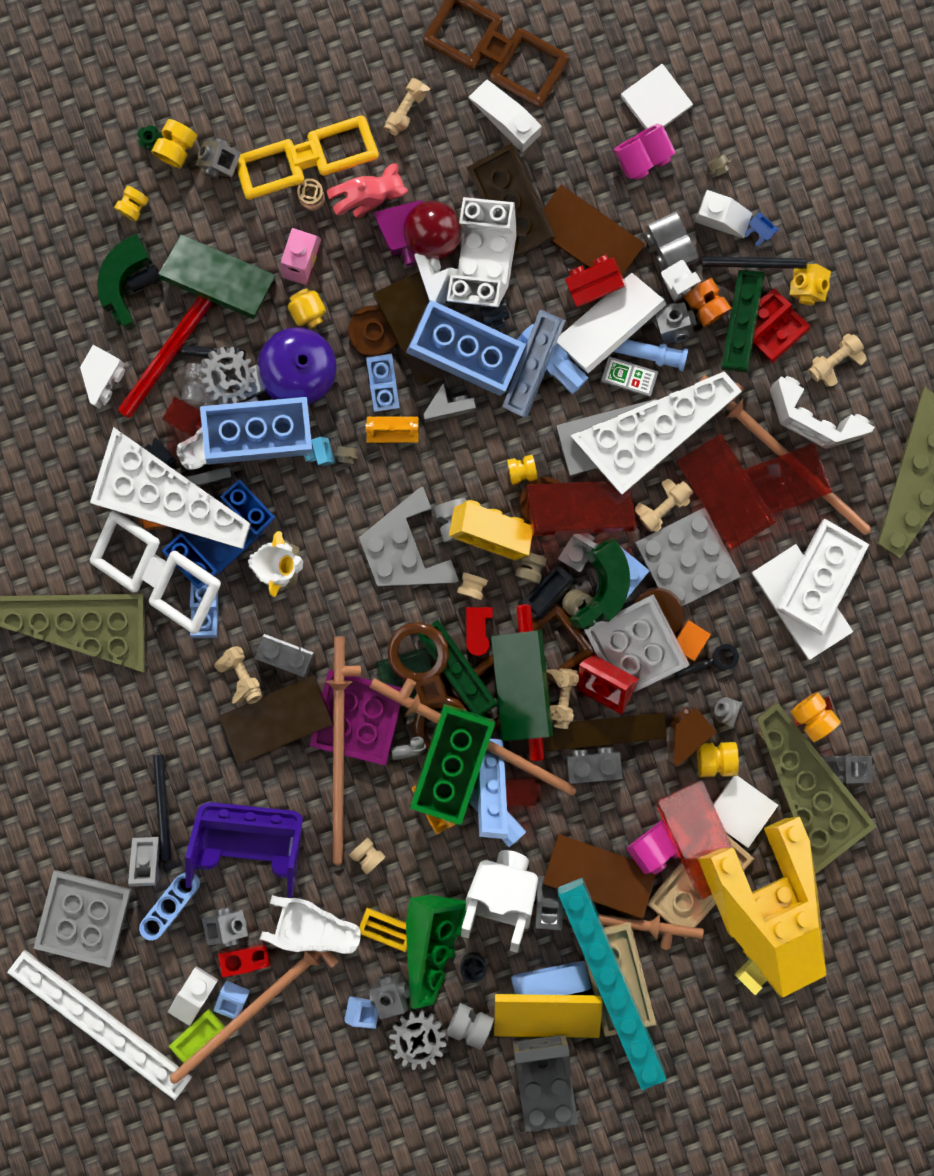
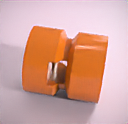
M712 278L702 282L684 296L689 307L697 310L696 317L703 328L714 323L732 309L725 297H719L718 293L720 290Z

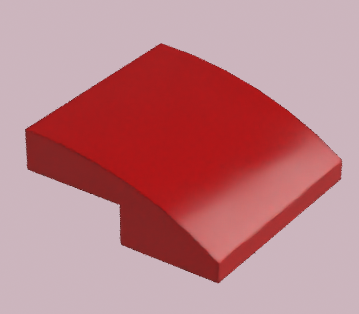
M775 288L761 299L753 345L772 364L810 330V325L792 309V304Z

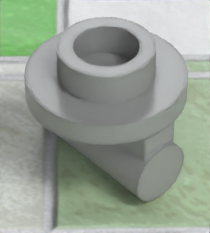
M728 697L720 699L714 709L715 719L727 726L734 727L742 703Z

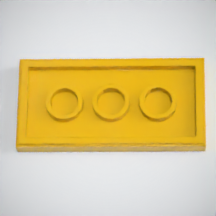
M495 994L494 1036L549 1037L565 1034L566 1037L600 1038L602 996Z

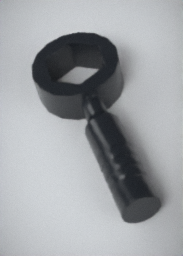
M183 345L182 355L209 358V352L214 351L217 353V350L210 347ZM234 348V350H235V353H234V354H237V353L240 352V351H243V352H244L242 359L245 360V359H246V351H245V350H242V349Z
M721 644L714 649L712 658L689 663L688 667L676 672V675L680 678L704 670L713 664L722 670L732 669L738 663L739 653L734 646ZM728 648L734 656L731 664L723 665L717 658L720 650Z

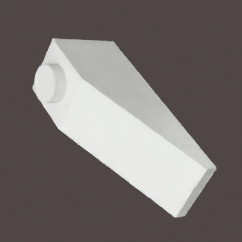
M486 80L469 96L473 104L522 153L541 135L542 126L528 111L489 80Z

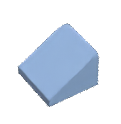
M226 981L220 991L213 1011L231 1019L236 1018L242 1012L250 991Z
M350 996L345 1023L352 1027L376 1029L379 1015L376 1006H373L369 999Z

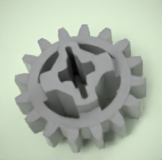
M224 347L217 349V353L214 351L209 352L210 360L203 359L201 363L205 368L198 370V373L203 375V379H200L198 383L206 385L202 392H211L210 400L214 401L219 398L221 405L226 404L227 401L233 404L237 403V399L240 401L246 399L244 392L251 393L253 391L248 385L256 382V379L250 377V374L256 371L255 368L248 367L251 359L243 360V351L234 354V347L228 348L227 351H225ZM220 359H229V362H227L225 365L222 363H218L217 361ZM226 371L229 372V373H228V378H229L230 380H228V381L225 380L226 375H225L223 372H226ZM229 387L237 390L234 393H224Z
M412 1010L408 1019L404 1015L400 1016L401 1025L398 1023L393 1024V1028L397 1033H390L389 1038L395 1040V1042L390 1044V1049H397L394 1058L402 1057V1066L410 1062L412 1063V1070L416 1069L417 1064H421L424 1070L428 1061L433 1065L436 1064L435 1055L443 1056V1051L439 1048L446 1047L447 1042L441 1039L446 1036V1030L439 1031L442 1022L437 1021L434 1023V1014L431 1013L426 1018L424 1017V1010L420 1011L419 1016H415ZM413 1023H421L420 1026L414 1028L408 1026ZM430 1029H432L435 1034L436 1043H434L433 1040L429 1039L428 1033ZM423 1032L422 1042H419L413 1048V1037L417 1038ZM400 1036L407 1042L406 1051L401 1045ZM418 1053H427L425 1056L415 1057Z

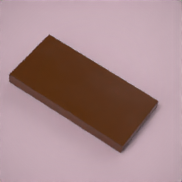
M563 185L559 186L544 207V211L556 235V238L550 242L587 268L594 266L593 260L607 255L609 259L615 257L620 271L624 275L645 246V243Z
M560 834L557 835L542 882L543 886L558 891V887L583 877L593 903L641 920L643 919L656 874L654 875L652 872L644 874L635 860Z

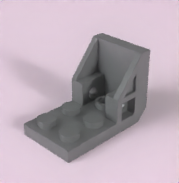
M565 1034L513 1042L525 1131L577 1125L570 1056Z

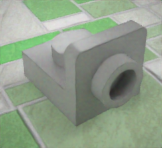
M583 530L580 534L575 531L558 560L580 573L588 561L586 554L597 546L593 542L595 538Z

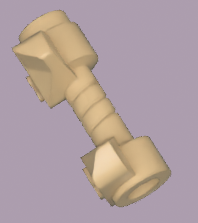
M411 78L406 87L408 93L396 113H390L385 122L384 129L394 136L405 130L410 123V118L406 116L414 101L417 103L422 102L431 88L421 81Z
M846 334L843 337V341L839 343L840 349L827 359L824 356L814 358L811 368L808 369L813 380L816 382L822 380L827 387L836 385L838 381L833 367L846 357L852 359L860 366L863 365L866 361V355L862 351L864 346L860 339L854 334Z
M670 479L663 481L661 484L668 498L655 510L641 503L637 504L635 513L650 532H657L661 529V524L663 523L661 518L674 506L680 508L690 503L689 498L693 491L684 481L677 485Z
M238 646L226 650L214 667L221 673L233 668L236 671L239 681L237 682L236 693L232 698L233 704L242 703L244 700H247L248 704H253L262 698L260 684L256 678H250L242 662L245 658L244 652Z
M571 669L546 670L547 678L561 688L559 704L550 706L553 727L568 729L574 717L573 710L569 708L571 687L577 685L579 675L576 670Z

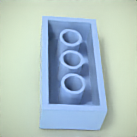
M430 300L406 353L501 396L506 392L526 344Z
M307 397L200 406L206 464L312 455Z

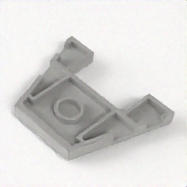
M423 487L417 489L359 537L377 586L459 582L451 559L425 569L412 536L407 518L431 510Z

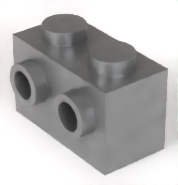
M613 747L598 748V753L587 754V750L571 751L572 756H565L569 784L623 779L620 752H614Z

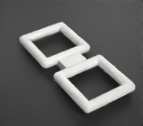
M111 511L92 552L90 563L131 592H137L144 580L154 587L149 598V604L190 633L197 634L221 586L220 580L177 551H172L167 561L163 560L155 554L160 544L158 538L118 511ZM116 524L148 544L132 579L102 559ZM176 565H179L208 585L193 620H190L161 600Z

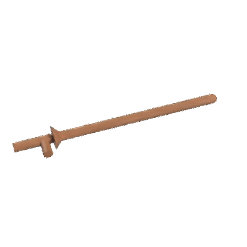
M704 375L698 382L708 379V377ZM736 383L740 390L743 391L744 388L739 383ZM733 399L725 406L730 411L725 418L736 417L862 534L867 535L871 532V527L743 410V399L738 404Z
M343 636L334 637V680L326 681L334 689L333 864L336 866H340L343 863L344 690L352 683L350 680H344V676H361V666H345V637Z
M407 678L399 692L381 681L373 679L369 688L407 707L408 710L405 716L416 712L437 724L440 713L421 704L418 692L414 699L409 697L416 685L415 681ZM489 741L486 751L568 795L576 793L574 785Z
M535 904L533 906L532 915H536ZM563 909V919L569 920L565 909ZM598 914L602 924L606 926L630 922L632 929L650 932L656 941L658 933H661L660 947L664 950L671 948L673 935L703 939L704 929L660 923V915L652 921Z
M304 951V957L173 1072L170 1075L171 1083L176 1084L181 1081L310 965L322 966L318 959L319 957L330 968L334 967L339 961L330 951Z

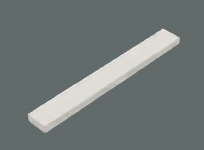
M26 950L21 953L7 972L172 1099L176 1100L191 1080L192 1076L187 1074L178 1083H171L170 1075L179 1068L176 1064Z

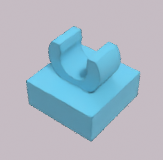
M318 437L311 440L313 446L312 455H304L306 462L317 461L318 465L322 466L336 463L328 438Z

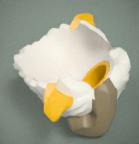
M278 531L274 534L272 543L262 545L257 552L249 556L250 559L248 560L249 567L253 569L260 582L269 585V593L272 597H276L278 590L283 591L284 589L295 587L297 585L298 573L303 569V560L300 557L299 547L283 540L282 532Z

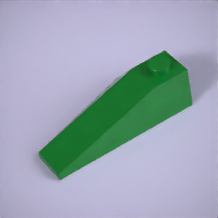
M435 895L410 898L406 917V938L411 1008L417 1009L434 1004L445 978L444 967L448 958H453L456 951L452 949L457 936L461 935L462 925L467 912L465 910L466 901Z

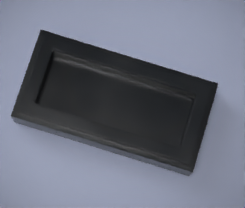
M557 564L522 600V603L529 604L531 611L542 620L577 581Z

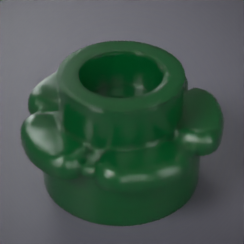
M148 125L146 128L142 127L137 133L139 146L147 150H152L157 139L163 138L162 133L154 125ZM149 135L152 136L150 140L147 139Z

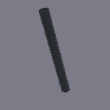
M703 256L702 267L807 269L808 265L807 258Z
M163 754L153 755L161 860H171Z

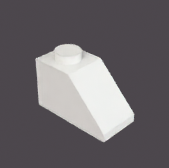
M707 190L695 222L744 239L752 213L734 199Z

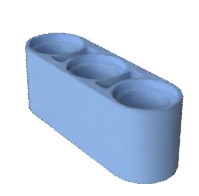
M185 872L174 879L142 920L139 930L143 938L156 940L166 932L198 891L200 880L196 874L194 875L191 891H184L180 886L181 879L186 878ZM166 899H171L175 902V912H168L164 908V901ZM150 920H154L159 924L160 929L158 933H152L148 929V922Z
M577 961L524 972L511 977L514 994L569 995L591 989L586 961Z

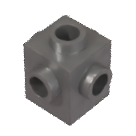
M218 138L215 141H204V144L198 151L196 165L205 169L204 174L215 179H218L219 176L232 177L241 152L231 148L230 143Z
M685 302L669 304L655 314L664 344L684 342L689 337L695 336L692 326L697 325L693 310L687 311Z
M224 907L215 910L216 915L202 919L207 945L223 944V947L238 944V939L248 936L243 910L232 911L231 907Z
M390 973L381 975L370 989V1001L373 1006H376L380 1019L404 1014L410 1005L409 986L406 982H403L401 974L394 976Z

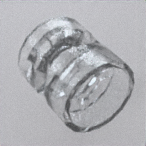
M187 363L184 374L187 384L183 386L181 401L203 406L215 405L216 400H210L212 393L202 392L206 385L196 384V380L203 379V375L199 374L198 370L205 368V366L198 363Z

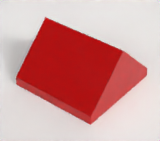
M593 654L580 664L579 682L577 683L576 690L622 715L639 678Z

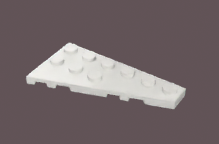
M722 372L693 386L671 393L664 398L647 403L570 436L617 491L623 495L742 391L725 372Z
M113 427L92 494L91 504L234 547L244 548L251 525L248 521Z

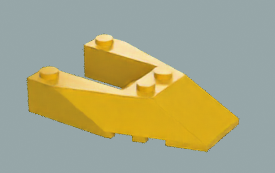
M800 817L784 818L764 828L783 878L756 891H751L734 847L720 848L698 858L728 934L734 937L740 944L746 956L754 961L761 970L760 973L780 997H785L827 976L811 845Z

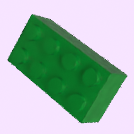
M443 704L410 803V809L458 825L462 824L495 726L493 719Z

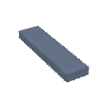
M539 310L502 405L503 408L522 417H528L565 323L564 319L544 310Z

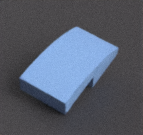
M392 354L366 357L374 412L400 408Z
M191 583V620H193L208 588L207 584L197 589ZM218 592L197 634L190 633L191 638H218Z

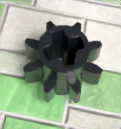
M504 299L501 300L498 307L484 306L479 308L484 325H492V328L495 330L505 327L504 320L510 318Z

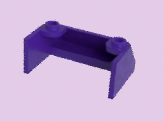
M214 802L202 804L196 814L185 856L186 888H191L196 869L209 870L216 867L221 856L272 861V872L278 877L287 878V898L292 899L299 863L302 816L298 812L291 810Z

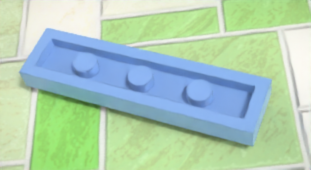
M490 739V741L503 747L502 740ZM486 751L477 776L479 837L506 839L508 835L504 760Z

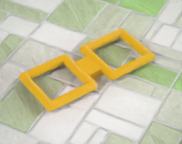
M361 115L311 131L307 136L308 141L294 145L292 140L286 139L240 154L236 169L245 198L252 200L302 184L304 182L302 170L317 166L319 173L322 176H327L376 160L379 157V152L366 118ZM359 128L367 151L327 164L319 140ZM285 151L292 176L253 188L246 163Z

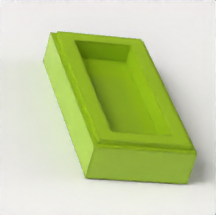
M208 1009L169 1045V1048L185 1063L225 1026Z

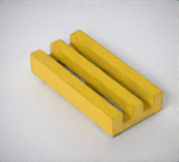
M367 907L359 926L361 935L406 952L407 938L405 933L368 918L370 915L405 930L406 922ZM365 925L405 940L404 944L364 929Z

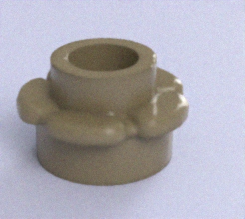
M725 153L719 155L707 163L710 169L708 173H715L716 176L723 174L730 169L728 164L732 160L728 159Z
M337 446V452L333 454L338 456V462L353 464L354 459L359 458L357 457V448Z

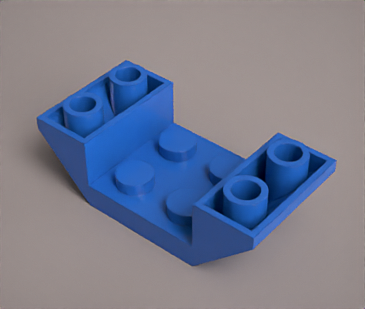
M240 479L220 496L222 498L220 502L251 524L244 548L241 549L186 532L185 534L180 533L162 550L167 557H169L172 551H177L216 577L264 533L276 517ZM176 565L197 589L205 585L204 582L179 565Z

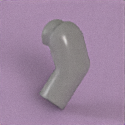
M421 737L412 738L408 745L391 747L393 760L419 756L426 750V745Z

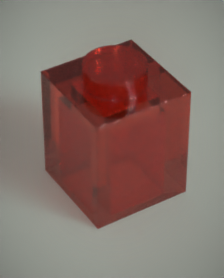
M174 397L162 420L193 437L202 427L201 412L197 408Z
M535 778L505 779L507 807L536 806V799H541L540 783L535 784Z

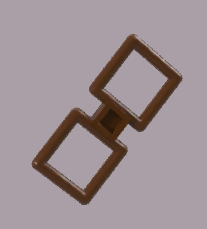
M444 0L423 36V42L471 70L476 69L482 57L496 64L490 74L492 82L536 107H542L569 62V55L523 28H517L511 39L498 33L497 31L503 23V18L473 0ZM455 3L490 22L471 57L435 37ZM521 41L557 60L538 95L502 75Z
M556 604L542 620L536 618L532 622L533 631L541 629L549 621L557 617L580 646L581 650L556 670H573L594 653V648L579 628L572 626L568 620L570 617L559 604ZM493 653L473 668L479 677L494 666ZM547 678L548 688H550L555 683ZM452 685L449 689L450 694L453 698L465 704ZM500 715L493 719L495 726L492 734L501 727Z

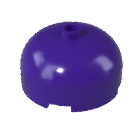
M293 327L281 330L268 339L259 353L256 371L260 385L273 398L272 400L307 397V405L311 406L322 399L332 387L336 377L337 364L331 346L321 335L310 329Z

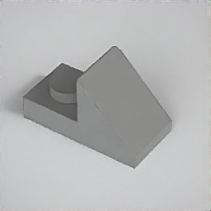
M442 384L424 413L425 423L476 412L474 398L468 399L467 395L453 398V402L448 403L444 384Z
M159 837L132 838L129 887L152 886L158 883L161 878L158 865Z

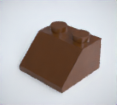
M682 707L672 716L674 721L670 724L668 762L675 767L683 763L717 733L714 727L695 707Z

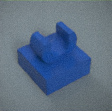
M760 212L748 223L751 227L745 232V236L748 237L752 232H757L759 240L755 245L759 246L765 240L771 239L779 229Z

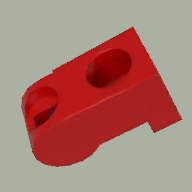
M466 607V645L472 655L481 656L489 649L485 619L493 618V607Z
M267 944L218 951L222 978L253 972V970L270 966Z

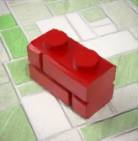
M607 255L593 260L594 266L588 269H584L582 265L569 271L570 277L565 278V281L577 308L627 286L615 257L609 259Z

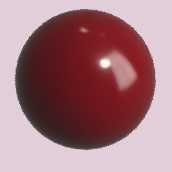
M426 201L416 205L408 213L403 228L404 237L409 245V249L414 254L426 256L428 259L434 258L439 260L450 255L458 246L461 238V224L454 210L438 201Z

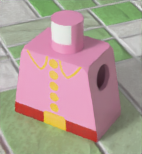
M292 228L281 259L282 278L307 286L322 243L320 237Z

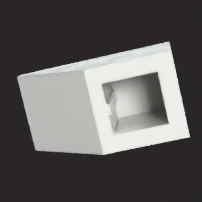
M95 345L91 347L80 369L89 401L100 409L102 404L106 405L112 396V391L110 390L114 383H118L125 373L123 368L125 364L120 359Z

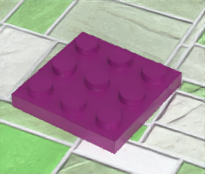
M328 670L326 681L334 680V670ZM344 676V680L352 681L344 690V755L386 766L401 704L369 688L373 680L358 676ZM325 681L322 694L334 721V689ZM386 684L399 692L402 687ZM334 724L314 732L310 746L333 752Z

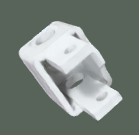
M502 850L499 852L496 862L483 860L479 863L466 897L465 910L467 912L462 925L461 937L469 939L475 916H482L516 926L510 951L518 953L524 929H528L530 926L538 885L537 875L527 871L529 859L526 856L515 851Z

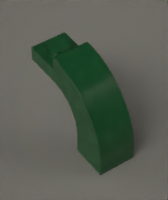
M137 234L121 241L108 253L100 267L97 281L98 296L102 307L107 312L115 309V311L111 312L118 326L122 325L127 331L137 326L124 299L126 278L130 277L135 271L152 263L142 240Z
M606 539L586 554L596 569L599 586L594 599L568 619L574 628L589 629L598 622L597 618L599 621L610 622L619 613L626 601L630 587V570L625 553L616 539Z

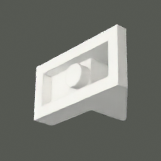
M415 254L414 256L429 300L441 305L445 304L450 276L457 275L459 269L448 268L439 271L441 269L439 260L434 258L428 259L424 255Z
M684 260L678 261L661 272L674 303L683 299L689 291L701 282L696 272L691 273Z
M196 966L181 991L175 997L168 1013L190 1026L218 979Z

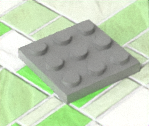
M705 507L635 542L657 588H663L674 593L680 599L682 606L741 577Z
M654 594L619 611L610 622L599 621L591 628L584 629L598 657L639 678L633 693L690 665Z
M58 870L53 871L33 949L111 968L132 889Z

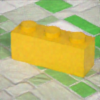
M468 500L454 507L448 537L516 561L529 556L534 526L524 523V520L521 518L505 516L500 510L487 509L480 506V503Z

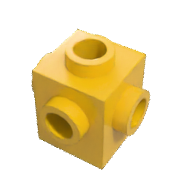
M808 264L807 269H794L789 295L799 299V303L804 305L826 302L831 271L818 264Z

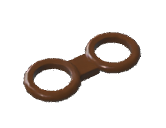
M422 622L407 623L397 629L390 638L387 649L389 664L395 674L406 681L409 678L416 682L415 689L418 692L421 704L433 710L443 707V704H447L470 712L469 708L460 700L447 696L440 675L446 668L449 658L448 644L442 633L432 625ZM420 633L433 640L437 647L438 658L432 669L417 673L403 666L399 659L398 649L404 637ZM416 713L413 723L415 737L423 738L426 750L428 751L431 739L425 732L424 723L426 718Z

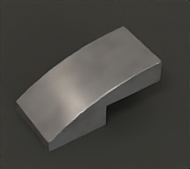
M821 756L842 783H873L872 756Z
M538 876L535 929L562 931L563 905L558 891L543 886L544 876Z

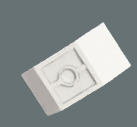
M463 197L459 223L464 227V234L458 265L459 271L457 275L450 276L447 301L498 307L509 286L517 236L515 203Z
M781 376L770 388L780 424L825 449L861 439L874 429V426L869 424L870 421L859 414L848 416L839 423L836 429V426L829 421L822 420L820 422L813 418V413L802 407L794 408L804 388L800 387V383L792 377L786 376L783 378Z

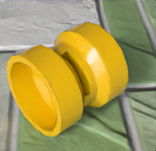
M127 185L123 191L124 196L122 200L117 201L114 209L126 218L136 222L140 216V209L146 206L149 198Z
M533 455L524 456L523 460H516L515 458L507 460L512 485L520 484L524 479L528 481L538 480Z

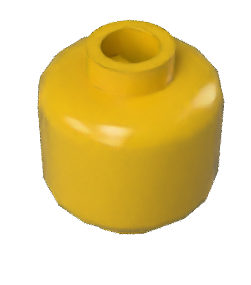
M305 288L289 298L291 302L288 304V310L297 326L303 327L307 325L311 329L323 322L321 317L326 313V307L316 291H309L308 288Z

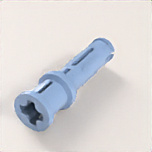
M627 339L613 352L656 361L655 364L660 367L668 365L679 368V371L683 372L688 349L679 350L667 347V344L664 343L660 344V346Z

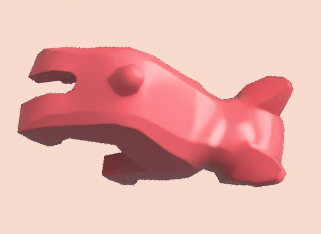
M396 163L389 165L381 177H357L328 189L329 199L343 193L347 196V198L333 206L335 214L344 215L348 210L359 206L353 211L355 218H362L367 212L380 206L385 199L392 201L404 196L408 189L404 187L403 181L398 174L399 165Z

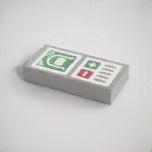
M609 356L601 383L650 398L658 371Z

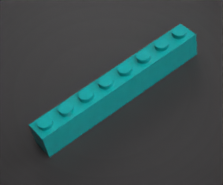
M583 877L558 887L559 898L641 1090L667 1081L663 1065Z

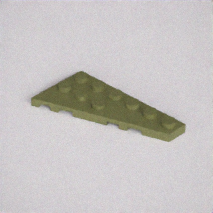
M923 387L920 393V400L913 417L914 421L910 435L906 441L897 472L896 483L892 489L889 507L877 541L878 546L897 559L902 557L934 511V393L926 387Z
M145 594L0 596V627L145 673Z
M776 702L756 719L792 817H800L810 840L814 871L817 874L877 826L779 703Z

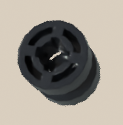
M470 952L461 959L460 973L466 981L471 983L479 982L486 974V961L479 953Z

